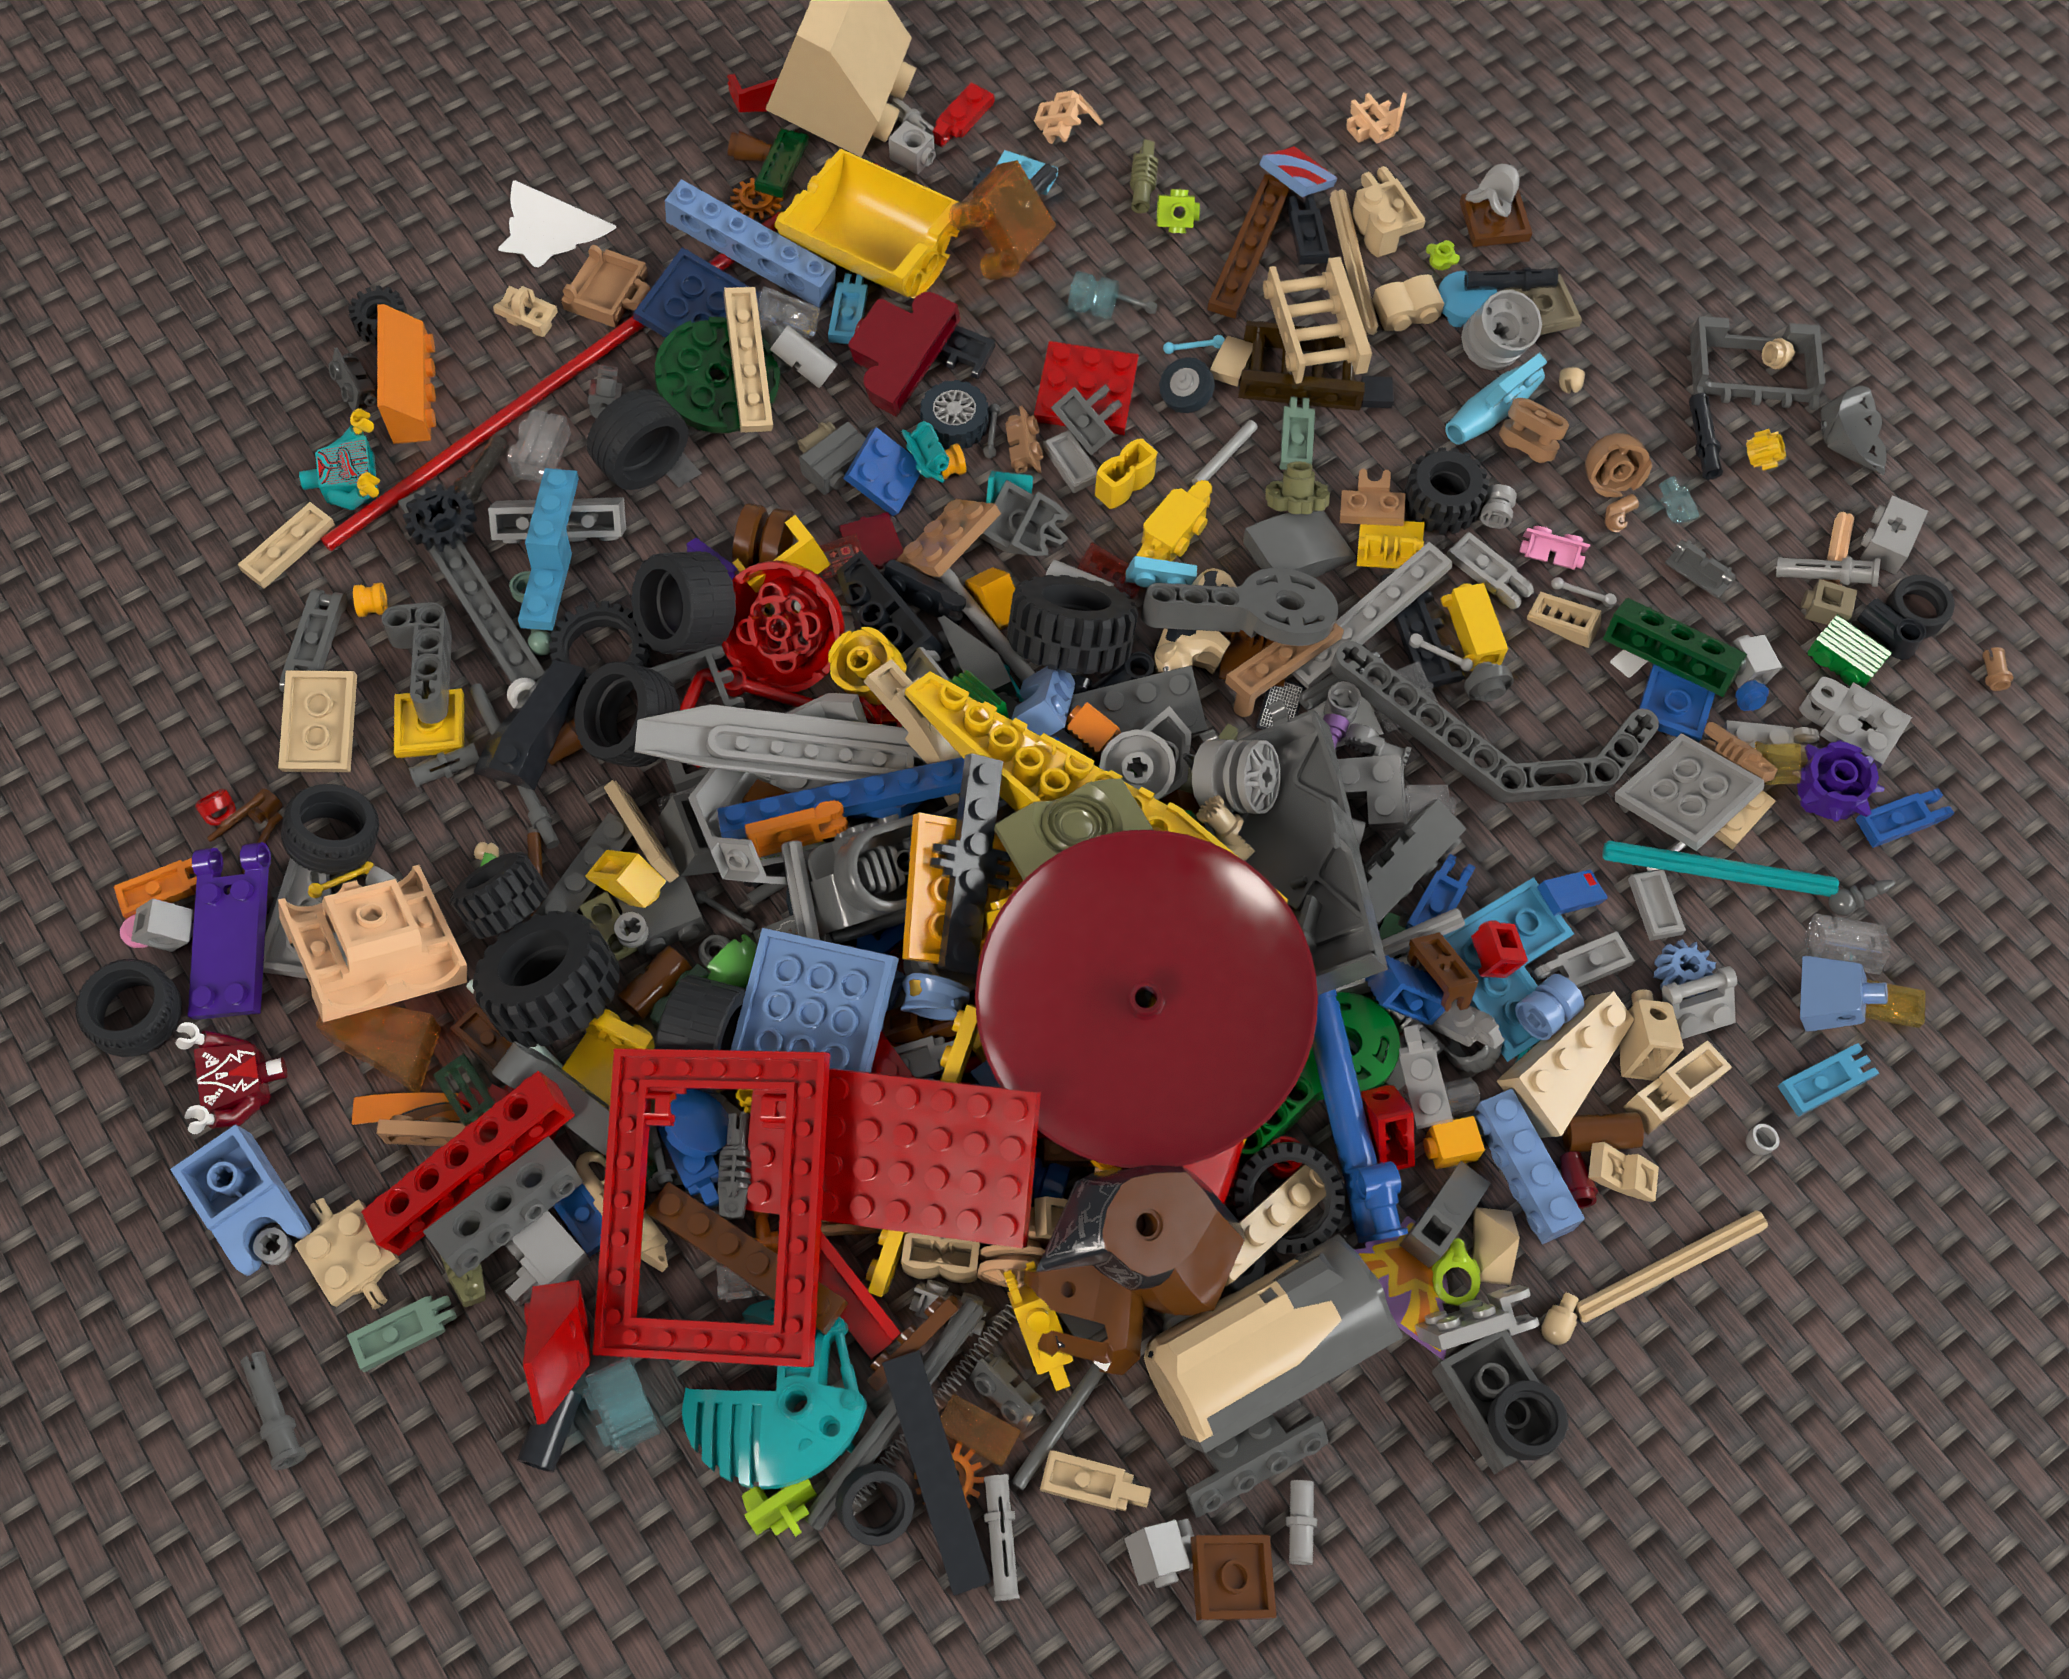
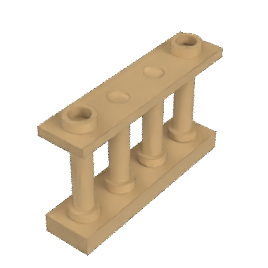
M1341 257L1328 258L1326 272H1323L1320 276L1280 281L1276 266L1269 267L1268 278L1263 282V292L1265 298L1270 299L1286 351V368L1288 372L1293 373L1295 383H1302L1305 366L1344 360L1352 363L1355 375L1367 373L1372 351ZM1323 288L1328 290L1330 299L1287 305L1284 293ZM1331 312L1336 314L1338 320L1335 324L1295 329L1292 317ZM1339 336L1344 338L1346 344L1345 348L1303 354L1299 342Z

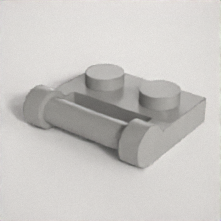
M1731 966L1720 968L1716 974L1680 985L1674 982L1662 987V1001L1668 1002L1673 1006L1681 1039L1736 1023L1734 986L1737 985V976ZM1717 988V990L1710 991V992H1707V993H1704V994H1700V995H1697V996H1694V997H1691V998H1687V999L1682 1000V998H1686V997H1689V996H1692V995H1695V994H1699V993H1702V992H1705V991H1708V990H1712V989Z

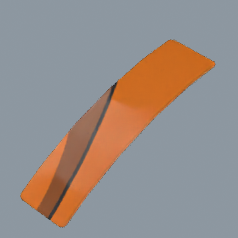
M392 1093L355 1097L352 1124L376 1123L379 1119L391 1120L394 1115L409 1116L414 1118V1121H428L430 1117H443L450 1121H459L461 1114V1103L457 1099L459 1093Z

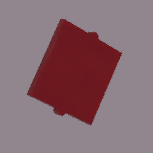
M889 512L868 518L862 516L858 521L838 526L844 545H851L854 554H856V550H861L872 564L880 570L890 560H897L904 553Z

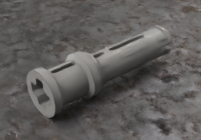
M1846 556L1842 561L1778 557L1776 577L1840 580V584L1846 586L1850 583L1871 584L1872 587H1878L1881 558H1875L1874 561L1853 560L1852 557Z

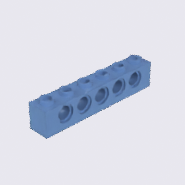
M681 179L665 199L667 223L810 304L820 308L835 288L836 266Z

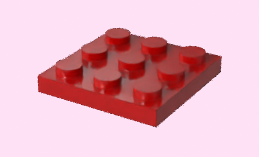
M1049 341L1034 411L1036 421L1066 426L1051 407L1074 387L1087 400L1106 384L1110 391L1102 400L1097 401L1091 407L1100 415L1113 401L1119 400L1122 406L1107 418L1104 423L1114 434L1125 435L1139 354Z

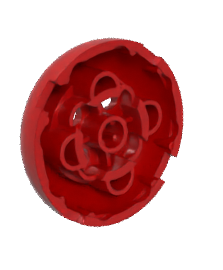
M779 560L761 562L750 566L732 579L736 595V615L733 628L729 633L730 635L722 643L723 650L732 666L742 669L746 676L753 681L790 692L805 690L822 680L831 671L830 663L828 662L830 649L837 638L845 633L842 609L828 584L816 573L802 565ZM766 574L761 588L755 593L747 581ZM794 600L799 602L801 606L800 612L794 608ZM768 603H771L775 609L772 616L764 611ZM801 632H802V636L805 638V640L808 641V644H805V643H803V642L801 641V639H800V634H801ZM773 640L781 641V646L777 645Z

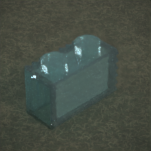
M629 1357L585 1376L588 1388L582 1391L591 1412L597 1409L602 1419V1423L596 1425L605 1447L612 1445V1448L617 1453H621L661 1433L634 1364Z

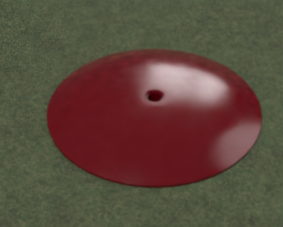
M1130 830L1100 835L1059 852L1028 875L1013 891L995 918L983 946L976 978L975 1004L981 1044L987 1062L1000 1087L1041 1092L1038 1131L1059 1146L1079 1156L1102 1164L1121 1168H1134L1146 1165L1184 1166L1214 1157L1234 1147L1266 1123L1284 1103L1296 1085L1307 1062L1317 1022L1318 993L1313 959L1304 932L1283 897L1264 876L1230 851L1211 842L1170 831ZM1145 990L1152 992L1156 997L1154 1006L1150 1008L1140 1007L1135 1001V996L1138 992Z

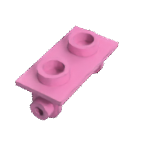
M1533 526V529L1527 528L1524 532L1523 537L1529 538V541H1522L1519 552L1524 553V557L1547 562L1550 551L1555 552L1554 565L1575 570L1576 567L1582 569L1585 556L1580 555V553H1585L1589 549L1590 544L1583 543V538L1576 535L1565 534L1564 537L1553 535L1551 529Z

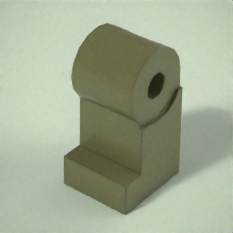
M608 892L578 906L581 914L589 918L596 925L617 961L638 951L636 947L628 948L619 942L614 931V925L620 914ZM625 927L624 930H625V932H626V934H627V936H628V935H629V932L627 931V929H626V927Z

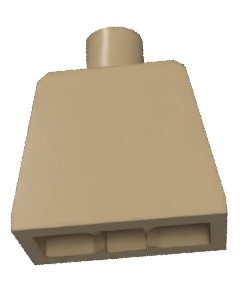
M1637 990L1631 995L1633 1006L1628 1010L1634 1021L1619 1044L1621 1077L1655 1081L1684 1047L1673 1006L1668 1002L1654 1001L1653 993L1650 990Z

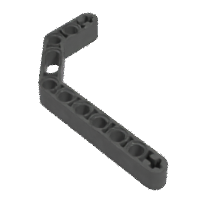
M1355 641L1342 643L1331 661L1332 673L1339 680L1354 684L1360 690L1361 697L1489 796L1502 803L1602 795L1619 780L1659 727L1658 718L1652 711L1643 708L1637 709L1621 724L1596 757L1516 764L1361 644ZM1348 658L1352 660L1349 663L1345 662ZM1361 667L1364 668L1362 674H1359ZM1373 676L1378 678L1382 685L1376 686L1371 684L1367 677ZM1394 697L1404 698L1408 706L1397 704ZM1420 717L1430 718L1434 726L1428 727L1424 725ZM1638 725L1641 727V730L1636 737H1634L1633 735H1631V732ZM1453 737L1457 739L1461 747L1458 748L1450 745L1447 738ZM1614 747L1621 748L1625 753V757L1619 756L1615 752ZM1474 758L1483 759L1487 764V768L1479 767L1475 763ZM1595 771L1603 773L1606 777V782L1599 780L1595 775ZM1564 773L1572 777L1574 784L1545 787L1539 785L1535 781L1534 776ZM1501 778L1509 779L1513 783L1514 789L1506 788L1502 784Z

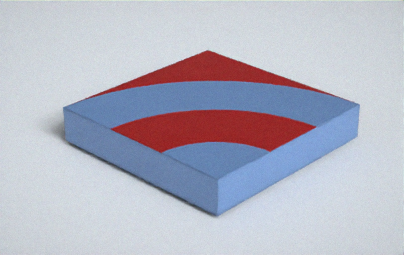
M1295 146L1263 155L1259 163L1263 169L1301 197L1334 187L1337 181L1336 176Z

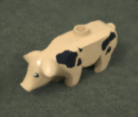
M1215 568L1202 572L1192 584L1236 587L1234 580L1228 573ZM1164 628L1153 657V675L1191 665L1204 668L1213 674L1231 642L1219 631Z

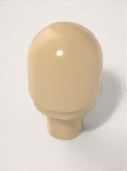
M1565 1292L1559 1306L1553 1305L1548 1310L1541 1330L1543 1337L1550 1344L1562 1345L1571 1338L1577 1324V1315L1573 1313L1579 1300L1576 1296Z

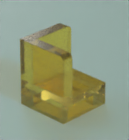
M1755 742V749L1777 768L1774 780L1767 781L1764 784L1800 783L1801 744Z

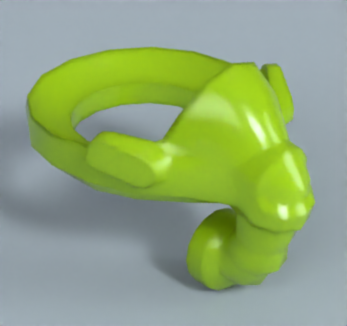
M1455 1238L1447 1252L1432 1265L1431 1270L1433 1271L1432 1282L1434 1291L1439 1299L1446 1304L1459 1306L1462 1303L1472 1301L1476 1297L1481 1282L1480 1269L1475 1259H1471L1466 1252L1462 1239ZM1454 1267L1463 1268L1471 1278L1469 1291L1461 1297H1453L1443 1288L1444 1274Z

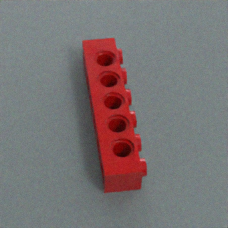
M540 1071L535 1072L362 1210L361 1213L376 1245L400 1256L425 1236L423 1233L425 1229L573 1118L575 1114L558 1084Z

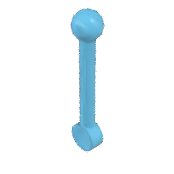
M1216 335L1212 340L1181 344L1167 342L1163 346V351L1166 354H1171L1174 350L1205 346L1220 348L1225 338L1221 335Z

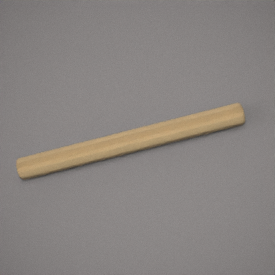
M1343 189L1339 191L1334 190L1331 192L1330 203L1351 291L1365 333L1374 335L1377 332L1378 322L1347 194Z
M1754 1211L1579 1301L1574 1309L1575 1313L1582 1322L1586 1323L1762 1232L1768 1227L1767 1220L1760 1211Z

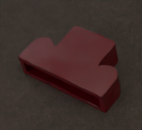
M923 292L917 295L912 303L913 313H909L882 298L878 299L867 316L859 320L855 328V334L848 343L853 361L868 369L863 379L870 402L895 417L899 415L961 320L958 305L933 292Z

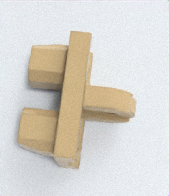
M509 286L503 299L493 307L494 312L505 317L508 323L515 326L523 325L532 329L533 334L544 337L552 327L551 321L558 313L555 305L535 297L533 290L521 286L519 290ZM525 306L531 309L528 315L526 314Z

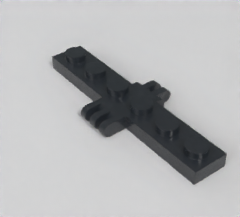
M973 753L965 755L954 840L948 839L946 845L933 844L932 852L945 855L944 859L931 858L930 861L931 867L943 869L942 876L949 878L938 968L970 975L976 974L978 970L988 887L1000 890L1008 889L1009 881L997 879L996 876H1009L1011 868L998 864V860L1003 862L1012 861L1006 851L993 849L1003 761Z

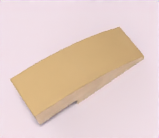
M1707 1040L1667 1069L1658 1079L1638 1092L1623 1108L1627 1112H1638L1642 1119L1644 1131L1650 1134L1726 1074L1732 1066Z

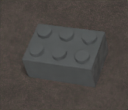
M1504 1330L1480 1339L1443 1360L1431 1371L1494 1475L1519 1461V1459L1507 1455L1495 1444L1488 1425V1413L1491 1403L1503 1389L1518 1381L1539 1382L1508 1331ZM1520 1397L1513 1400L1506 1409L1505 1424L1509 1433L1516 1440L1525 1444H1536L1544 1440L1548 1435L1551 1426L1550 1417L1545 1407L1537 1400L1529 1397Z

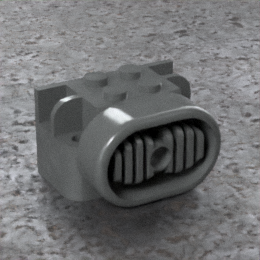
M898 814L868 825L864 823L846 829V831L840 832V834L837 833L834 837L835 841L803 852L819 936L906 908L913 815L899 819ZM897 863L902 864V870L899 869Z

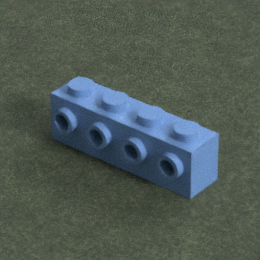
M1511 1088L1480 1102L1471 1116L1475 1117L1479 1133L1483 1136L1491 1150L1495 1164L1502 1170L1508 1181L1513 1197L1520 1203L1525 1212L1531 1230L1538 1236L1542 1245L1574 1231L1585 1218L1513 1089Z

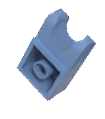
M236 1124L170 1169L207 1229L212 1231L236 1270L247 1276L256 1272L262 1264L261 1259L255 1255L253 1243L258 1232L264 1226L270 1223H278L288 1235L295 1236L297 1239H303L311 1233L312 1228L252 1134ZM233 1175V1179L230 1182L228 1179Z

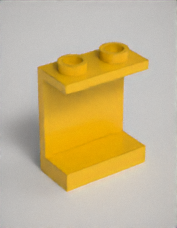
M796 515L785 522L798 542L773 561L793 562L810 569L817 575L831 565L814 537ZM738 559L732 562L739 572L745 570ZM766 574L747 581L755 593L761 588ZM771 603L766 604L768 610L770 609Z

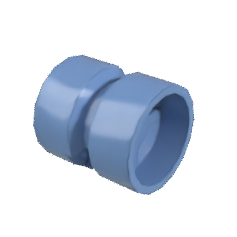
M1553 974L1537 986L1536 991L1523 998L1516 1005L1515 1011L1520 1024L1528 1033L1537 1039L1548 1040L1561 1029L1564 1023L1571 1021L1583 1010L1585 1004L1580 990L1572 981L1560 974Z

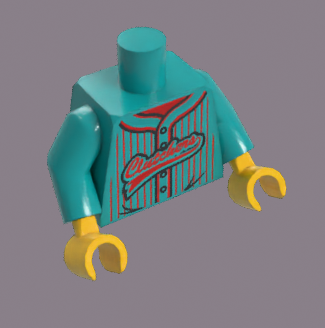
M362 409L354 410L350 417L351 425L345 433L327 447L316 451L317 469L299 472L303 490L319 488L326 503L348 510H355L361 504H369L379 497L377 484L380 482V479L376 477L374 453L366 435L364 436V432L370 433L374 429L373 422L368 420L371 416L370 413Z

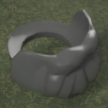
M1451 1039V1045L1446 1046L1444 1052L1448 1060L1460 1071L1480 1073L1483 1070L1491 1069L1493 1064L1497 1062L1501 1053L1502 1043L1495 1049L1485 1045L1478 1053L1467 1057L1461 1047V1043Z

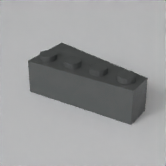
M1439 799L1427 802L1363 865L1377 923L1413 890L1414 884L1421 877L1428 875L1438 865L1436 861L1444 852L1446 854L1450 853L1461 843L1462 839L1459 836L1466 828Z

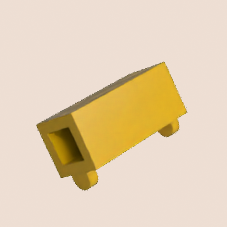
M1484 583L1475 585L1462 584L1454 588L1451 594L1441 598V603L1444 607L1448 608L1465 655L1463 659L1469 658L1473 661V668L1470 671L1483 662L1501 665L1508 647Z

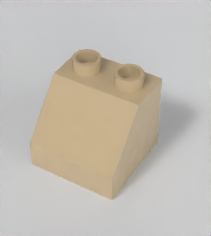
M811 0L765 110L859 157H862L871 136L886 143L900 109L886 103L888 97L892 95L903 100L916 71V67L903 61L912 38L888 0Z

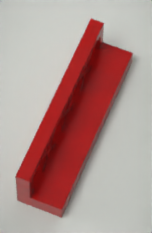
M821 1231L818 1282L847 1301L848 1305L840 1317L846 1322L849 1332L872 1360L901 1335V1332Z

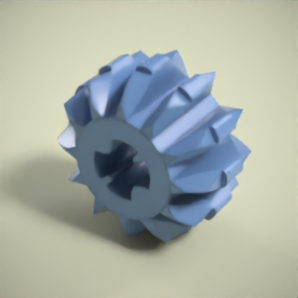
M1683 939L1677 941L1674 946L1671 944L1666 945L1662 950V954L1658 955L1654 961V965L1658 968L1655 970L1653 978L1663 980L1660 990L1667 984L1675 982L1677 985L1712 975V971L1716 968V963L1706 960L1709 956V950L1698 951L1697 942L1692 943L1688 947Z

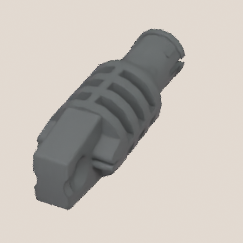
M737 1113L728 1114L727 1145L720 1151L717 1186L719 1212L722 1218L743 1219L748 1199L747 1189L751 1185L749 1180L751 1179V1173L745 1172V1168H751V1162L746 1161V1157H750V1151H748L747 1147L750 1115L740 1113L739 1117Z

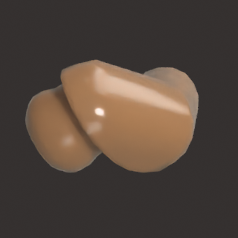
M1630 494L1607 506L1605 525L1610 531L1620 532L1626 528L1628 521L1625 522V514L1639 507V502L1635 495Z

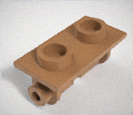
M1020 406L1021 416L1012 415L1008 417V421L1005 424L1009 445L1012 446L1019 443L1009 448L1011 467L1015 469L1016 473H1025L1027 468L1033 466L1039 474L1041 473L1040 460L1043 459V453L1040 444L1036 440V434L1039 433L1038 423L1034 416H1029L1023 406Z

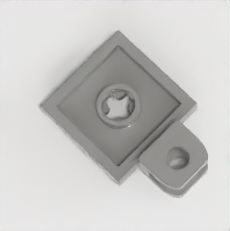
M1821 677L1799 707L1800 712L1807 719L1823 728L1819 734L1831 743L1842 740V742L1860 747L1863 750L1861 752L1863 756H1871L1874 759L1871 765L1875 763L1877 770L1884 764L1912 718L1854 682L1847 688L1828 677ZM1821 690H1829L1832 693V697ZM1811 702H1813L1822 710L1818 711L1813 709L1811 706ZM1859 720L1868 722L1872 729L1863 730L1861 728L1862 723Z
M1515 1285L1488 1293L1489 1304L1482 1303L1481 1300H1472L1459 1305V1311L1447 1314V1311L1428 1314L1425 1316V1322L1416 1324L1415 1328L1419 1340L1443 1351L1507 1330L1510 1336L1539 1326V1321L1537 1317H1532L1530 1314L1514 1317L1511 1303L1531 1296L1528 1287Z

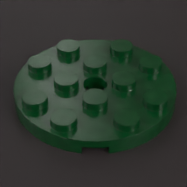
M709 317L708 320L694 323L688 321L678 326L662 342L655 361V384L658 394L680 414L687 425L711 433L740 431L727 318ZM762 337L770 405L772 408L778 394L780 369L772 356L771 346ZM712 370H721L725 373L726 378L713 381L709 373Z

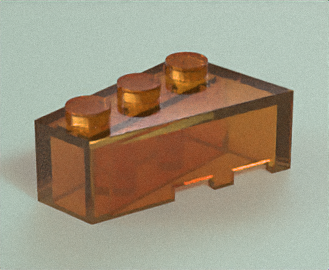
M391 1005L377 1007L327 1022H323L319 1015L315 1025L329 1042L359 1060L365 1061L380 1070L384 1075L405 1085L414 1093L420 1092L441 1032V1027L432 1014Z

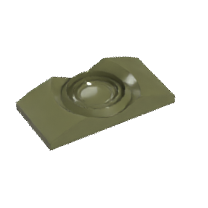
M1122 778L1088 782L1062 798L1053 801L1033 802L995 824L994 827L997 836L1023 880L1041 864L1059 852L1082 841L1120 831L1154 830Z

